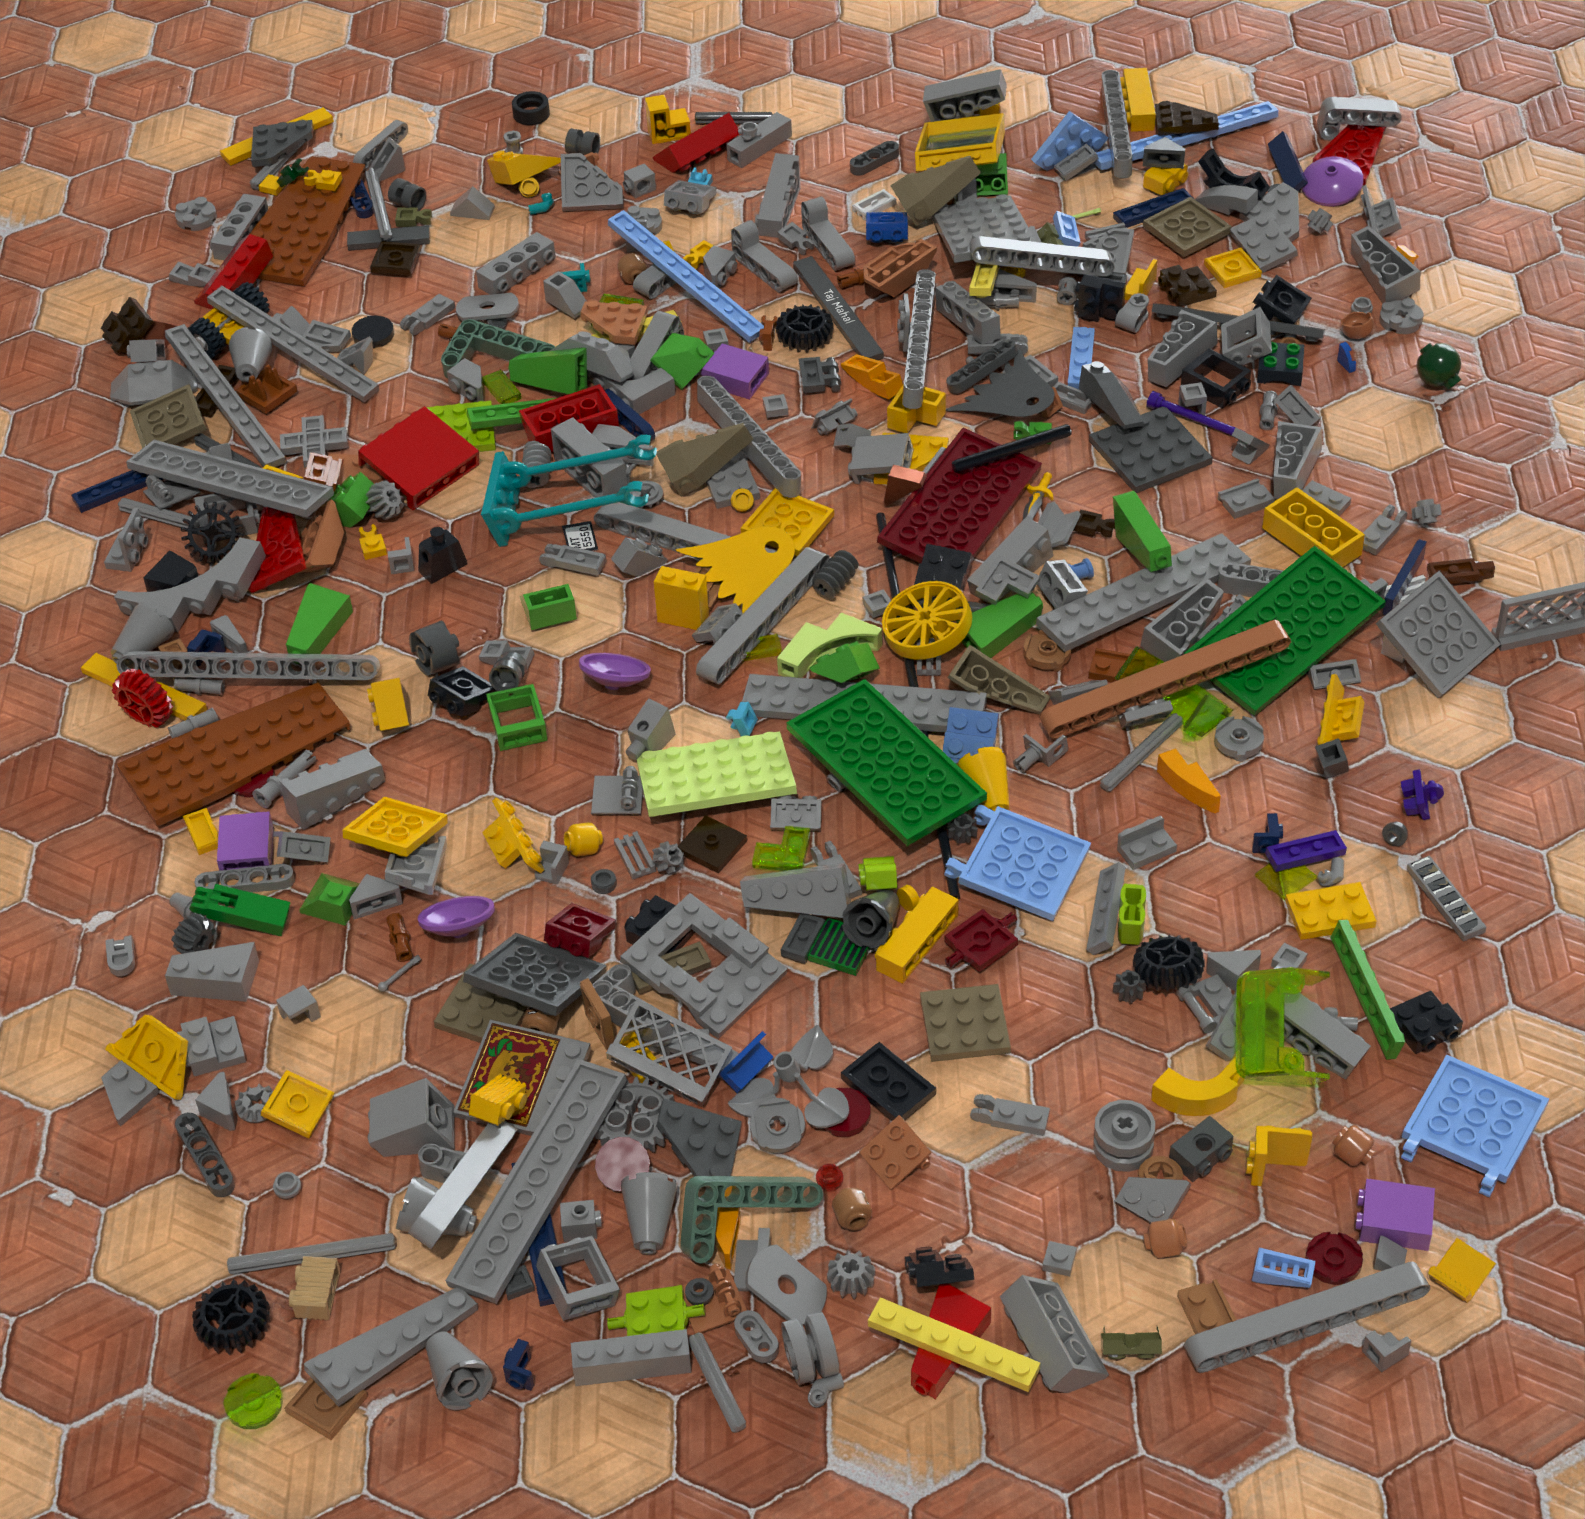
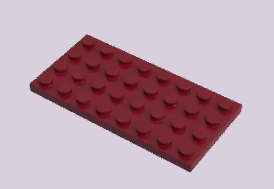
M963 427L927 473L923 486L909 495L877 537V543L919 563H922L926 544L970 552L973 555L972 562L1027 489L1028 485L1039 473L1042 463L1021 453H1016L956 473L952 467L954 460L1001 445Z

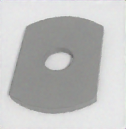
M513 293L468 296L462 298L457 303L456 314L462 321L467 319L507 318L517 312L519 302ZM486 305H493V306H494V307L489 308V309H482V308H481V307L486 306Z
M777 1244L761 1250L754 1256L747 1268L746 1287L787 1321L796 1318L802 1325H805L807 1315L822 1311L827 1296L826 1284ZM780 1277H786L793 1282L795 1286L793 1294H786L780 1290L778 1286V1279Z

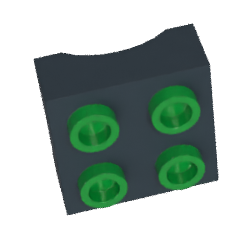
M1271 342L1272 353L1259 358L1257 383L1265 384L1271 381H1283L1293 386H1301L1304 345Z

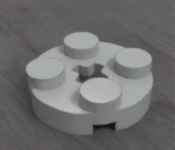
M198 197L195 200L177 204L175 218L180 228L190 227L191 231H199L210 227L213 224L212 220L217 218L215 206L211 202H208L205 197Z
M630 206L627 213L634 219L647 220L648 231L651 233L655 232V235L661 231L662 217L660 216L659 209L639 208L638 206Z
M1405 298L1403 300L1384 302L1379 321L1382 327L1388 331L1391 328L1396 330L1397 334H1410L1416 332L1419 326L1422 325L1424 313L1415 304L1413 299Z
M1234 716L1227 717L1219 722L1216 727L1214 745L1225 755L1242 762L1247 757H1252L1260 752L1264 743V730L1252 718L1242 716V719H1234ZM1235 736H1237V737L1244 736V738H1243V739H1237V738H1235Z
M768 1099L762 1102L751 1116V1135L760 1150L764 1152L784 1153L800 1145L804 1135L805 1119L803 1113L786 1099ZM775 1120H779L780 1124H785L781 1131H775V1129L770 1128V1126L774 1125Z

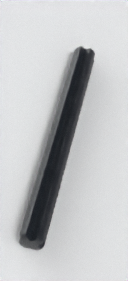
M1065 424L954 460L952 467L954 472H961L1066 438L1072 434L1070 426Z

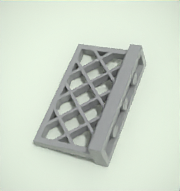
M1585 582L1502 600L1497 627L1492 628L1491 631L1501 644L1498 646L1499 650L1504 651L1585 633V593L1579 598H1575L1579 592L1585 591ZM1563 596V597H1562L1559 601H1557L1556 603H1553V602H1552V601L1555 600L1557 597ZM1541 600L1534 608L1530 607L1534 602ZM1570 600L1573 601L1566 609H1562ZM1519 605L1513 612H1508L1509 607ZM1547 605L1551 606V607H1550L1546 612H1544L1543 614H1540V613H1539V612L1542 611ZM1525 610L1528 611L1521 619L1517 618Z
M636 999L614 1042L610 1044L606 1056L607 1059L644 1078H649L650 1081L659 1083L663 1088L667 1087V1090L703 1107L712 1086L732 1051V1047ZM639 1007L650 1013L652 1022L637 1026L634 1016ZM654 1015L661 1019L655 1020ZM631 1022H633L634 1027L628 1029ZM669 1022L674 1025L676 1034L661 1038L657 1025ZM654 1026L658 1039L643 1044L639 1030ZM678 1027L685 1031L679 1033ZM636 1032L639 1041L638 1046L627 1048L620 1044L624 1035ZM689 1034L695 1035L700 1046L685 1050L681 1037ZM678 1038L682 1052L666 1056L663 1042ZM702 1040L708 1042V1044L703 1045ZM659 1044L663 1058L656 1060L647 1058L644 1048ZM716 1046L724 1050L720 1060L708 1062L705 1049ZM641 1049L643 1055H641V1054H639V1053H637V1052H635V1051ZM701 1050L706 1064L690 1068L686 1055ZM683 1056L687 1070L678 1073L672 1071L668 1060ZM665 1062L666 1067L662 1066L659 1063ZM717 1065L712 1073L710 1067ZM707 1068L710 1079L704 1087L694 1081L692 1073ZM689 1074L690 1079L684 1077L683 1075Z

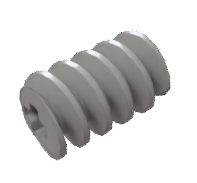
M528 441L524 446L522 463L527 467L550 463L551 450L540 442ZM550 472L532 476L530 483L525 487L535 488L544 486L548 483Z

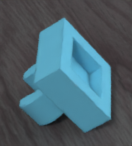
M694 167L688 182L710 186L713 178L706 169L699 173L697 168Z
M740 702L737 710H729L726 716L727 720H733L730 727L738 729L741 736H750L758 720L749 702Z

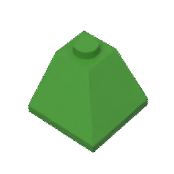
M672 333L650 361L658 369L662 368L674 378L675 385L682 390L705 366L714 352L699 338Z
M321 873L299 911L301 914L346 926L352 916L349 899L360 883Z

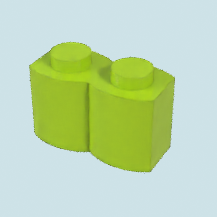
M894 856L863 858V864H858L860 885L865 886L866 891L897 889V871Z
M1124 884L1121 889L1118 939L1121 944L1140 945L1143 940L1146 889L1143 885Z

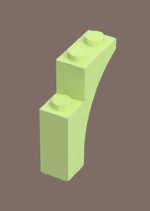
M840 613L827 630L806 622L777 657L778 675L803 678L810 670V667L817 664V658L826 654L831 655L836 652V648L847 643L851 644L856 641L859 644L868 643L872 651H878L882 646V628L844 613Z

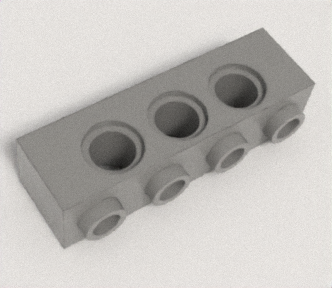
M243 194L239 201L236 202L235 207L228 214L227 219L220 226L215 237L211 239L210 248L213 251L214 259L225 260L236 244L251 233L268 211L266 197Z
M535 232L476 271L478 288L488 294L504 293L556 258L554 242Z
M948 281L943 285L935 287L936 309L966 333L972 335L982 345L1001 338L1000 315L976 297L970 296L968 291L954 281Z

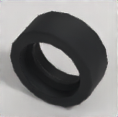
M536 91L518 94L512 100L513 118L516 122L523 125H536L544 122L550 115L548 98L546 95ZM527 107H538L536 109L531 110L524 109Z

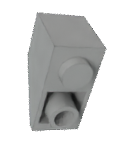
M712 246L703 257L704 274L718 288L724 285L730 275L735 273L737 269L735 252Z
M558 271L543 281L545 300L573 318L581 315L586 299L573 279Z
M464 358L447 371L448 385L452 391L474 402L484 401L483 381L479 365Z
M625 537L611 558L622 572L636 577L654 570L668 561L662 554L663 550L653 543L648 545L639 538L634 540Z

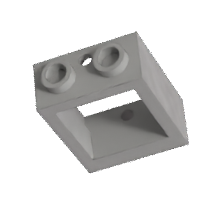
M1261 307L1221 324L1223 356L1243 366L1272 353L1270 322ZM1257 334V336L1234 346L1235 343Z
M218 493L194 498L195 505H198L201 511L205 510L204 502L208 503L209 509H212L213 502H217L216 509L220 510L222 504H225L224 512H228L230 509L235 511L247 508L248 515L241 516L238 521L234 522L235 526L243 525V528L236 530V533H242L243 536L258 533L256 523H260L258 509L253 510L257 508V504ZM210 514L199 518L200 528L206 527L209 524L208 516ZM227 520L217 521L218 528L231 531V526ZM212 522L210 530L201 531L206 533V536L209 535L210 543L214 539V535L225 534L219 533V530L215 531L214 522ZM203 536L204 544H206L207 539ZM219 538V539H217L216 541L225 540V539H230V538Z
M593 1236L577 1237L569 1242L559 1245H548L540 1250L536 1267L563 1321L615 1306L620 1289ZM584 1259L597 1286L567 1294L554 1267Z

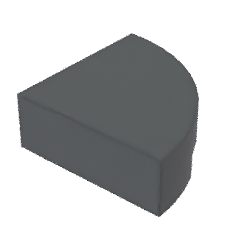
M507 318L486 319V324L505 330Z
M525 1264L517 1268L506 1287L508 1301L535 1291Z

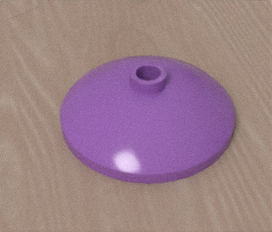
M1336 156L1321 158L1305 169L1304 174L1308 183L1302 188V191L1315 204L1339 206L1353 200L1360 193L1363 186V173L1355 162L1347 158Z
M592 653L584 655L579 659V667L584 674L611 690L635 685L650 676V666L630 656L613 653Z
M481 896L452 898L424 909L418 915V923L427 932L441 936L461 938L478 929L489 920L495 911V906L491 899Z

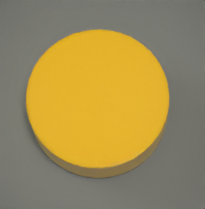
M743 488L737 489L730 499L731 506L738 512L748 511L754 502L752 493Z
M904 885L897 890L901 906L906 911H912L917 906L919 900L916 890L910 885Z

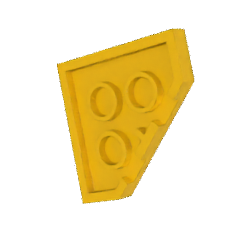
M882 433V435L896 434V433ZM909 435L914 448L910 469L923 471L941 447H948L949 438ZM889 473L874 474V484L887 485Z

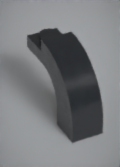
M1214 149L1208 150L1198 161L1207 174L1204 183L1209 188L1223 185L1249 187L1258 190V200L1270 189L1260 171L1248 176H1239L1229 171Z

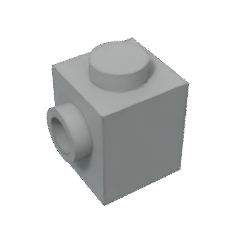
M594 1200L560 1203L561 1228L564 1242H569L577 1237L593 1236L594 1239H597V1227H602L601 1211H595Z

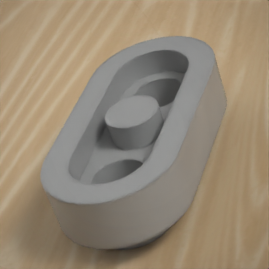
M751 1310L739 1313L734 1321L735 1333L751 1357L761 1363L774 1360L779 1351L778 1340L761 1315ZM747 1327H752V1328H754V1329L751 1330V1331L745 1330V1328H747ZM767 1348L768 1351L762 1352L760 1349Z

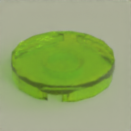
M251 1373L234 1381L227 1389L228 1393L223 1401L227 1418L235 1426L242 1429H258L267 1426L276 1419L282 1409L283 1397L279 1384L272 1377Z

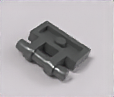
M820 357L798 359L803 393L825 391V385H829L834 392L840 390L841 378L838 375L839 367L833 357H829L826 362H821Z

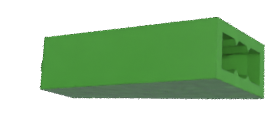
M587 348L520 354L509 360L510 381L565 394L586 389Z
M1131 491L1113 496L1116 538L1150 572L1172 566L1171 545L1136 492Z
M309 583L286 643L288 654H321L353 613L350 595Z
M1033 592L1028 598L1016 594L997 602L996 605L991 604L972 612L970 630L961 642L966 648L971 645L992 658L1036 624L1037 617L1042 615V600L1039 596H1035Z

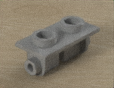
M852 399L845 402L839 401L830 410H822L817 413L811 428L817 427L819 434L826 435L837 429L838 423L836 420L840 424H847L855 420L858 414L854 408H850Z

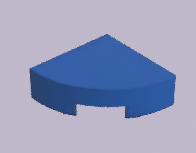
M1347 342L1339 344L1337 361L1351 373L1356 371V361H1352L1349 351H1352L1351 347Z

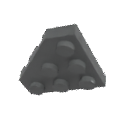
M298 120L297 122L289 123L280 122L272 125L262 124L253 127L252 166L273 165L278 161L280 155L283 153L288 155L299 147L298 143L303 140L309 141L312 139L314 128L312 120Z
M664 1098L661 1103L656 1127L662 1135L665 1134L672 1144V1150L681 1163L688 1166L694 1175L693 1177L731 1176L742 1121Z

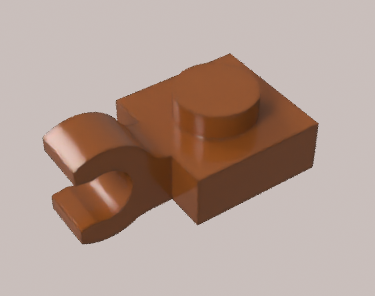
M763 315L761 324L764 325V329H760L759 341L763 342V351H772L777 316H774V319L771 321L766 320V315Z

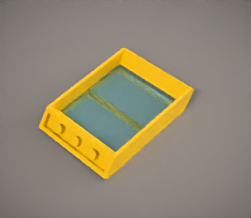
M1004 113L924 123L915 150L916 173L927 170L926 168L945 165L947 162L966 156H971L976 165L997 163L1005 135Z

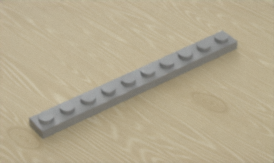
M221 286L207 297L208 304L241 325L248 327V329L255 330L257 328L262 330L269 336L273 345L361 401L366 402L379 391V385L227 288Z
M185 324L165 330L166 339L263 467L265 465L277 467L285 464L284 454Z

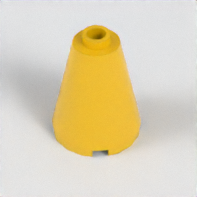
M983 747L977 749L978 754L971 756L969 752L964 755L957 765L987 792V800L979 805H984L993 811L996 810L997 806L1009 810L1006 756L1002 749L999 747Z

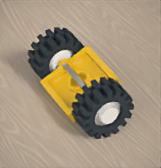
M245 282L233 291V293L266 314L269 312L270 309L268 307L270 305L266 303L268 301L267 297H263L264 293L259 292L257 286L254 288V284ZM214 307L201 319L199 318L190 325L188 330L210 359H212L226 347V344L229 345L230 338L235 331L245 326Z

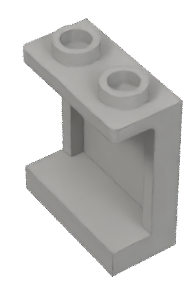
M909 434L857 437L855 446L852 447V461L848 464V473L853 477L855 484H860L862 475L890 473L893 464L910 468L914 448Z

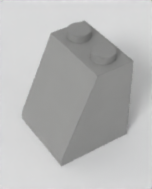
M427 1078L370 1099V1111L368 1112V1142L383 1157L418 1154L420 1148L426 1144H436L454 1150V1104Z

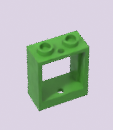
M534 684L486 694L488 709L500 751L548 741L546 726ZM528 706L532 707L534 720L500 726L497 713Z

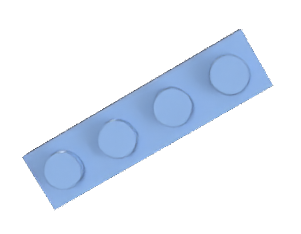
M1073 327L1068 386L1079 389L1082 365L1092 363L1095 328Z

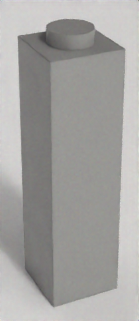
M776 112L757 124L758 130L761 131V136L753 140H744L741 134L727 143V160L740 168L756 160L792 136L791 119Z

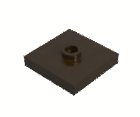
M381 241L370 266L371 273L411 276L421 252V245Z
M705 815L678 845V848L684 854V857L719 873L747 842V835Z

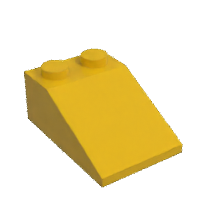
M502 150L494 153L493 157L488 159L487 162L495 183L514 185L561 163V158L513 153V151L504 152Z

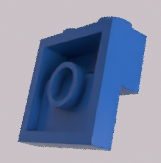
M866 212V240L879 243L883 240L902 242L904 241L903 239H908L907 212Z

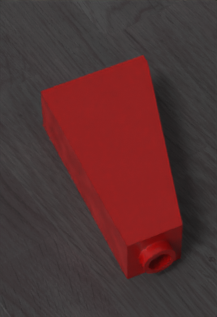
M948 1283L939 1284L929 1317L980 1338L991 1323V1307ZM918 1347L911 1368V1386L919 1394L928 1395L936 1400L961 1364Z

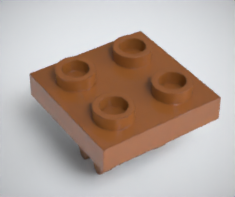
M270 364L265 366V369L259 373L256 379L254 375L250 376L249 382L244 383L235 390L243 401L265 414L298 392L296 384L278 375L277 369L275 367L271 369Z

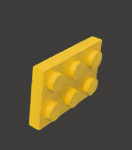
M1361 882L1286 894L1285 902L1300 940L1332 935L1339 920H1349L1354 931L1376 927L1377 920Z

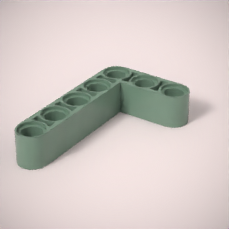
M467 319L461 322L442 354L443 373L448 378L447 371L464 358L470 361L476 350L511 360L520 354L550 351L555 346L476 320Z
M692 1177L685 1187L680 1242L681 1250L686 1256L697 1263H705L710 1260L714 1252L718 1207L811 1208L817 1206L822 1201L823 1190L820 1185L805 1177ZM706 1186L705 1193L698 1197L700 1188ZM732 1186L731 1194L725 1197V1190ZM758 1186L757 1194L751 1197V1191ZM784 1186L783 1194L777 1197L778 1190ZM810 1187L809 1194L803 1198L804 1190ZM703 1214L702 1222L696 1225V1218ZM701 1242L700 1249L693 1253L694 1246Z

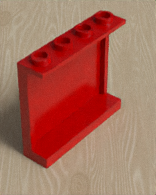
M424 406L418 411H414L403 421L396 423L394 427L385 433H381L369 444L363 445L358 450V462L360 467L367 463L387 481L395 483V487L400 489V492L407 497V506L414 511L478 467L479 450Z

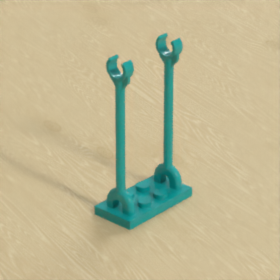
M640 435L636 439L629 441L628 445L623 448L533 467H527L525 464L517 461L509 462L504 451L495 453L481 516L498 546L508 545L510 534L517 532L522 522L618 502L634 507L646 505L649 494L636 497L630 493L632 491L640 492L643 482L632 481L626 486L621 487L616 494L519 514L515 511L516 505L519 502L520 488L527 486L532 476L625 456L641 460H651L656 456L657 448L643 450L639 447V445H649L651 436Z

